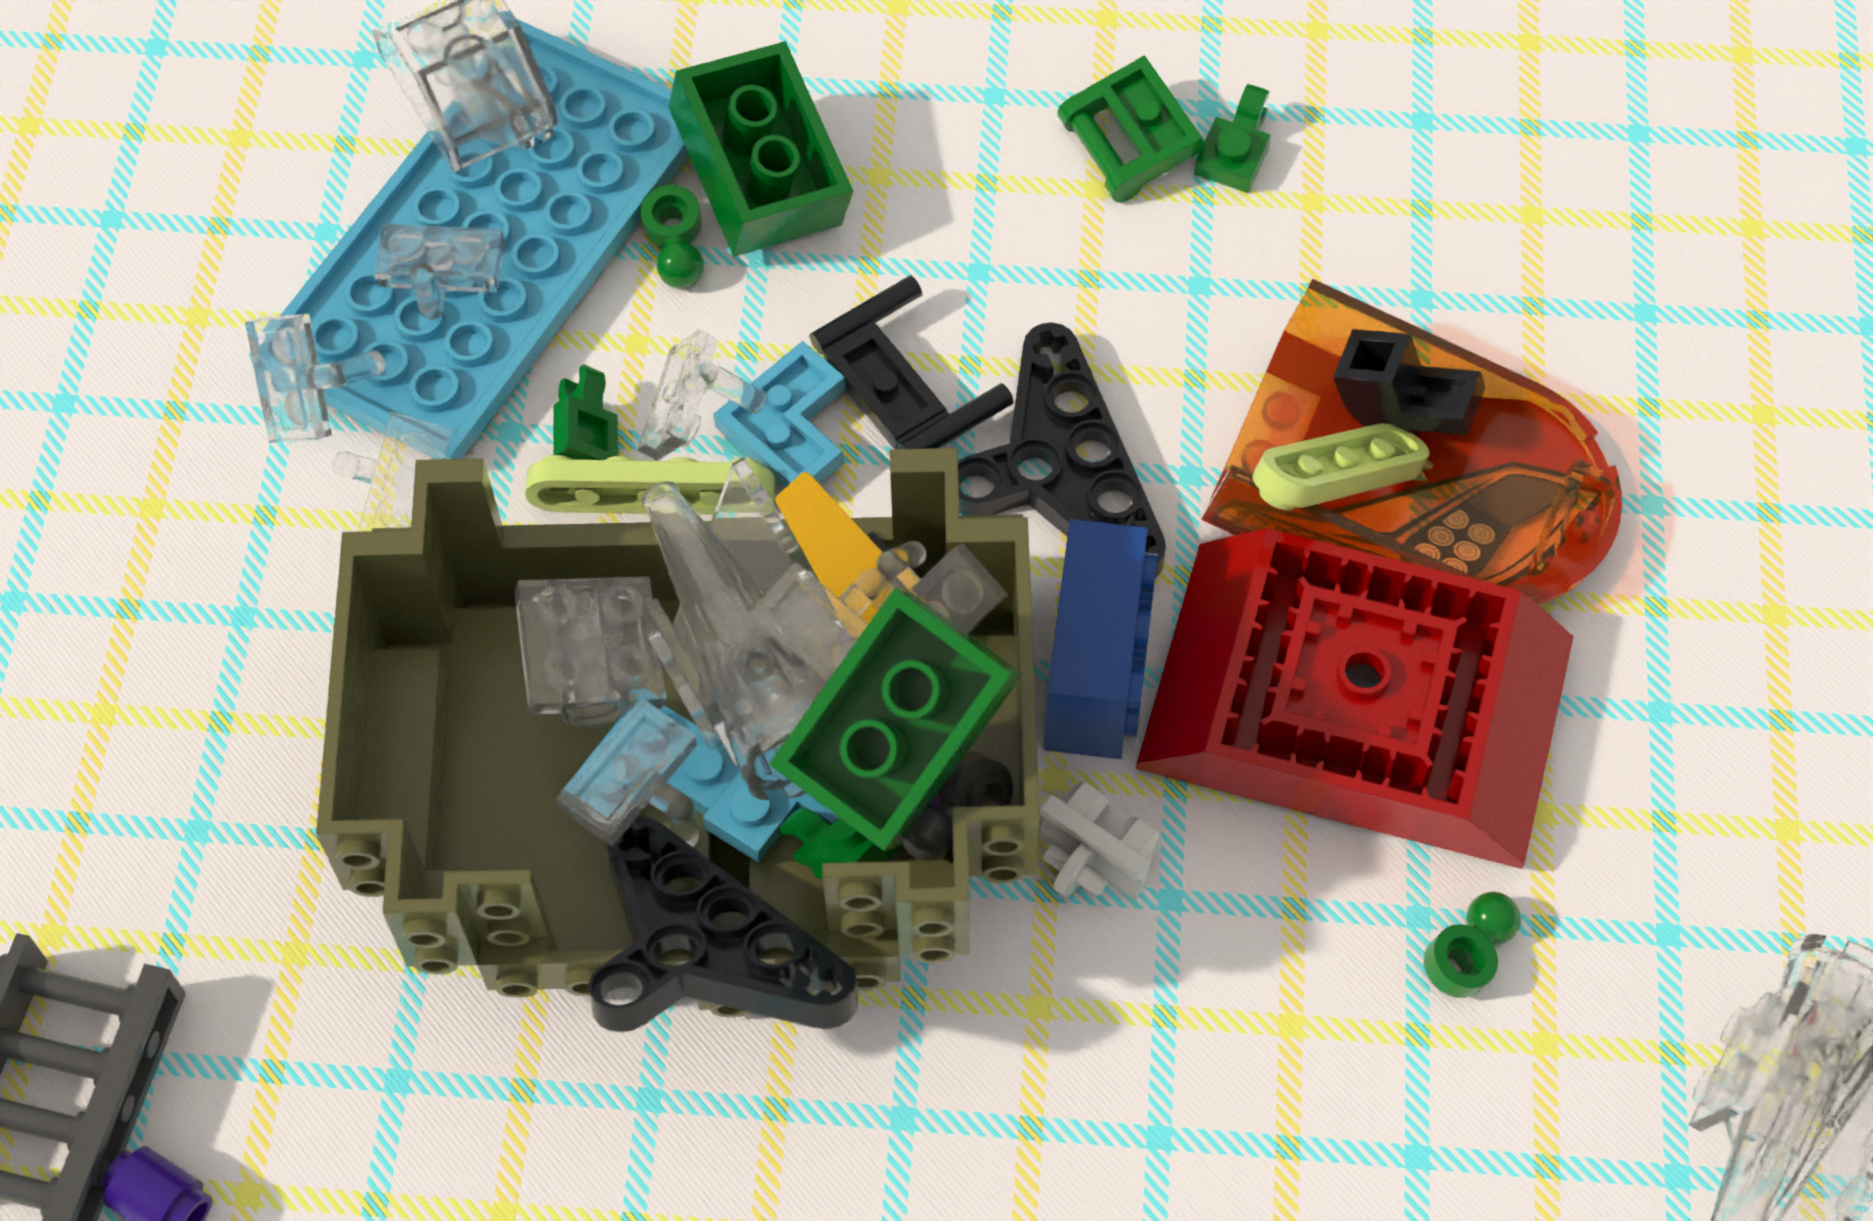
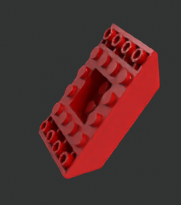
M1269 528L1199 544L1137 759L1136 769L1523 869L1574 636L1525 593L1510 587ZM1354 665H1368L1379 673L1381 682L1369 688L1359 687L1347 678L1345 671Z

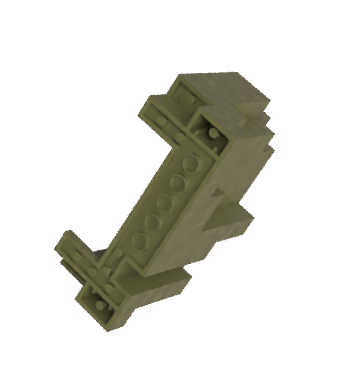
M957 448L890 449L892 517L851 519L866 535L873 531L916 575L918 583L916 589L935 610L1023 673L1020 680L968 751L983 753L1007 767L1013 780V795L1009 806L952 807L953 848L941 859L922 861L911 856L902 846L888 862L823 863V879L815 878L810 866H805L795 861L793 854L804 844L798 837L782 834L761 862L757 863L704 829V815L659 787L654 790L634 816L652 818L663 824L846 961L855 971L857 990H874L883 987L886 982L901 981L900 956H913L915 960L923 963H943L954 959L955 955H969V877L982 876L984 880L993 883H1011L1020 880L1024 875H1037L1040 817L1028 517H1023V514L959 515ZM484 458L416 460L411 527L372 528V531L342 532L316 835L343 890H350L357 895L366 897L384 896L382 914L407 967H415L418 971L429 974H447L455 971L457 966L477 965L487 990H496L498 994L512 998L533 996L538 992V989H565L573 995L590 996L588 983L591 975L600 966L635 943L610 871L606 837L609 831L564 803L561 792L642 691L750 759L782 718L794 725L798 724L854 643L785 519L502 525ZM986 786L981 790L979 799L983 796ZM649 849V850H647L645 853H647L649 856H651L650 849ZM681 877L670 881L665 887L674 892H687L696 888L701 882L695 878ZM725 912L716 916L711 922L719 927L730 928L742 924L747 917L738 912ZM776 947L762 952L758 958L768 964H781L790 960L795 954L787 948ZM674 949L663 953L658 960L665 965L677 966L689 962L695 955L688 950ZM697 1000L699 1010H710L712 1014L721 1017H741L750 1013Z

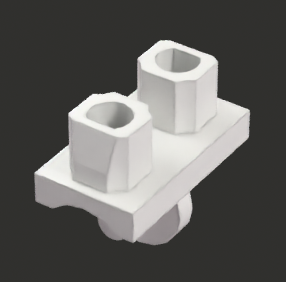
M1081 781L1062 800L1051 794L1039 808V814L1044 816L1039 828V836L1051 844L1044 854L1043 860L1060 871L1054 882L1053 889L1066 898L1081 885L1094 895L1099 896L1107 883H1109L1135 901L1146 887L1149 864L1159 846L1160 833L1141 818L1133 816L1129 818L1116 836L1098 826L1109 811L1110 801L1102 792L1085 781Z

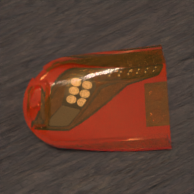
M1312 278L1283 329L1201 520L1233 535L1269 528L1518 589L1538 605L1559 598L1575 589L1585 581L1605 558L1612 547L1620 525L1622 491L1616 465L1609 467L1603 452L1594 439L1598 435V431L1568 400L1536 381ZM1352 329L1411 334L1422 366L1481 371L1486 388L1467 436L1419 431L1417 437L1426 444L1430 454L1416 479L1308 507H1294L1292 510H1282L1273 507L1260 496V489L1255 485L1252 475L1265 450L1364 427L1347 411L1333 378Z

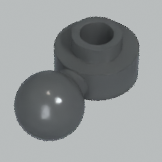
M966 753L939 791L941 803L938 806L929 805L902 842L906 851L914 858L922 861H935L947 855L953 848L952 807L1009 806L1013 795V780L1007 767L983 753ZM986 786L983 796L979 799L981 790Z

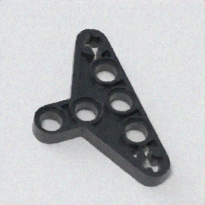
M1053 322L1041 323L1033 327L1024 339L1010 443L966 456L958 461V487L964 479L978 475L990 480L994 488L988 495L980 498L968 497L959 488V513L962 515H995L1028 504L1066 536H1068L1070 519L1148 528L1145 552L1158 554L1156 579L1163 569L1166 544L1164 535L1078 340L1073 332L1062 324ZM1050 347L1053 353H1060L1061 373L1053 376V364L1046 353L1040 354L1041 348ZM1073 391L1085 396L1088 405L1078 412H1066L1058 408L1054 400L1064 392ZM1094 440L1106 445L1110 450V454L1099 462H1089L1080 458L1075 450L1081 443ZM1029 458H1039L1049 463L1052 471L1043 479L1031 480L1022 476L1017 468L1023 461ZM1117 490L1128 495L1132 504L1123 512L1112 513L1101 508L1097 499L1107 491Z
M638 816L624 819L616 823L609 830L606 844L610 871L635 943L600 966L591 975L588 987L592 1014L599 1026L615 1032L633 1031L647 1024L683 997L819 1029L839 1027L849 1022L856 1014L858 1007L857 979L855 971L846 961L663 824L652 818ZM649 849H650L651 856H649L647 853H645V852H646L647 850H649ZM681 877H691L701 882L696 888L687 892H674L665 887L670 881ZM725 912H738L747 917L742 924L730 928L719 927L711 922L716 916ZM776 947L787 948L795 954L790 960L781 964H768L758 958L762 952ZM674 949L688 950L695 955L689 962L677 966L665 965L658 960L663 953ZM621 987L634 988L641 993L636 1000L628 1004L616 1005L604 1000V997L610 991ZM812 987L819 991L816 995H813ZM835 990L838 991V993H836V994H834V995L831 994V993H833Z

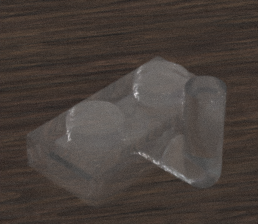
M383 224L374 269L378 287L413 289L420 314L427 320H436L443 313L447 290L498 292L505 248L502 229Z
M309 314L262 317L245 322L268 443L312 441L332 435L323 389L340 388L379 375L385 369L384 358L377 351H370L336 363L318 364Z
M697 329L669 349L637 451L659 461L677 448L687 447L694 439L700 427L701 416L696 413L701 397L708 389L754 414L758 413L763 407L767 398V392L712 363L719 339L701 329Z
M391 412L377 460L347 451H341L333 457L332 468L336 474L370 484L357 532L372 531V528L411 527L416 460L446 459L453 429Z
M908 541L879 555L876 561L878 573L892 589L899 588L911 591L967 633L1009 595L964 544L954 547L922 579L912 570L922 565L926 559L925 548L917 541Z
M795 562L750 614L828 682L868 626V623L860 615L871 603L879 610L894 587L880 570L868 568L862 571L838 598Z
M641 699L556 797L558 810L610 846H613L644 808L651 804L669 817L671 831L694 847L699 840L695 805L691 798L667 783V781L697 747L695 734Z

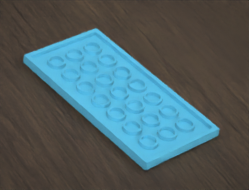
M517 19L252 349L249 356L253 367L433 459H462L640 222L641 205L645 197L654 189L667 185L689 156L668 108L672 90Z

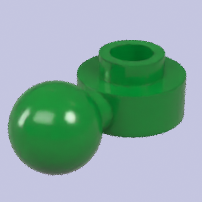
M665 185L651 191L642 202L640 213L643 228L649 240L663 247L656 261L657 272L661 280L673 288H688L700 279L704 269V260L700 251L690 243L699 234L702 225L699 202L690 190L682 186ZM671 218L682 220L681 223L674 226L663 225Z
M1492 891L1477 896L1468 907L1466 914L1467 925L1458 924L1445 928L1427 946L1424 954L1425 971L1430 981L1441 992L1456 998H1467L1478 993L1495 976L1498 968V957L1493 945H1501L1511 940L1518 932L1521 923V915L1517 904L1504 893ZM1448 959L1458 962L1463 974L1455 970Z

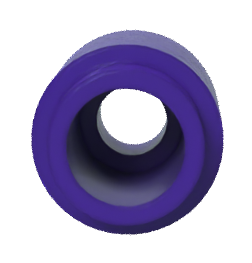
M142 1146L133 1153L129 1151L121 1153L111 1163L102 1181V1186L106 1189L104 1205L127 1221H205L212 1206V1197L203 1191V1183L199 1179L148 1146Z

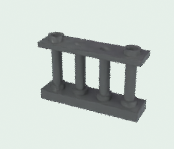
M16 933L8 954L4 953L0 956V1075L7 1058L91 1078L95 1088L86 1111H80L76 1116L0 1098V1127L66 1143L69 1151L60 1176L53 1177L49 1182L0 1170V1200L39 1209L43 1217L42 1221H98L104 1205L106 1191L102 1186L103 1177L111 1163L121 1153L125 1152L186 993L170 969L145 963L137 983L130 984L127 989L44 970L48 960L31 937ZM33 996L117 1015L120 1022L112 1046L105 1047L101 1052L21 1033L19 1030Z

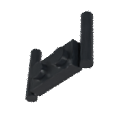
M912 275L905 277L811 332L809 338L815 350L819 354H823L826 357V361L845 377L846 391L894 449L941 448L1011 406L1014 400L1009 389L1003 383H999L949 414L937 396L878 325L875 324L922 296V289Z

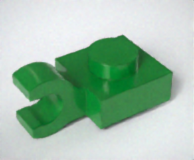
M1247 84L1240 98L1233 122L1219 117L1215 118L1204 142L1205 150L1198 154L1195 161L1194 175L1249 193L1269 150L1271 135L1261 132L1259 129L1267 113V108L1264 105L1270 90Z
M583 364L579 367V383L566 378L560 381L558 388L559 401L553 405V455H563L574 460H605L609 457L618 456V415L603 409V394L606 385L603 372Z
M804 808L797 809L779 826L782 834L794 835L804 843L793 854L796 862L810 866L815 878L823 879V863L888 862L903 846L901 844L900 847L883 851L842 819L829 825L819 815Z

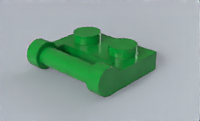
M1145 55L1068 98L1060 105L1057 111V116L1066 130L1070 132L1075 131L1105 176L1104 187L1113 200L1118 203L1132 199L1141 191L1143 185L1205 150L1202 136ZM1104 109H1107L1139 156L1127 164L1123 163L1094 120L1095 114Z

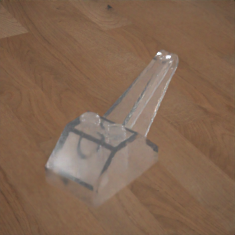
M438 0L372 30L378 53L453 173L510 146L519 147L523 150L529 149L534 146V135L543 141L554 137L552 127L558 125L554 101L523 30L504 0Z

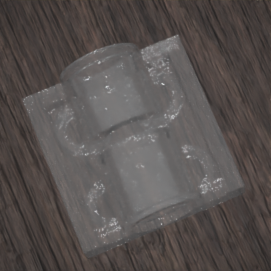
M650 577L518 581L514 594L529 715L560 713L561 721L566 725L596 727L618 721L629 710L661 709L667 697Z

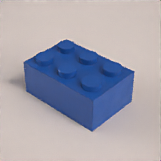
M1074 519L1069 521L1047 689L1045 751L1121 759L1124 736L1137 737L1158 554L1145 553L1148 528Z

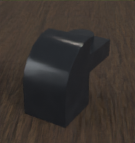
M1352 329L1333 375L1344 406L1364 427L1380 423L1391 424L1416 436L1419 431L1467 436L1486 388L1481 371L1422 366L1411 334Z

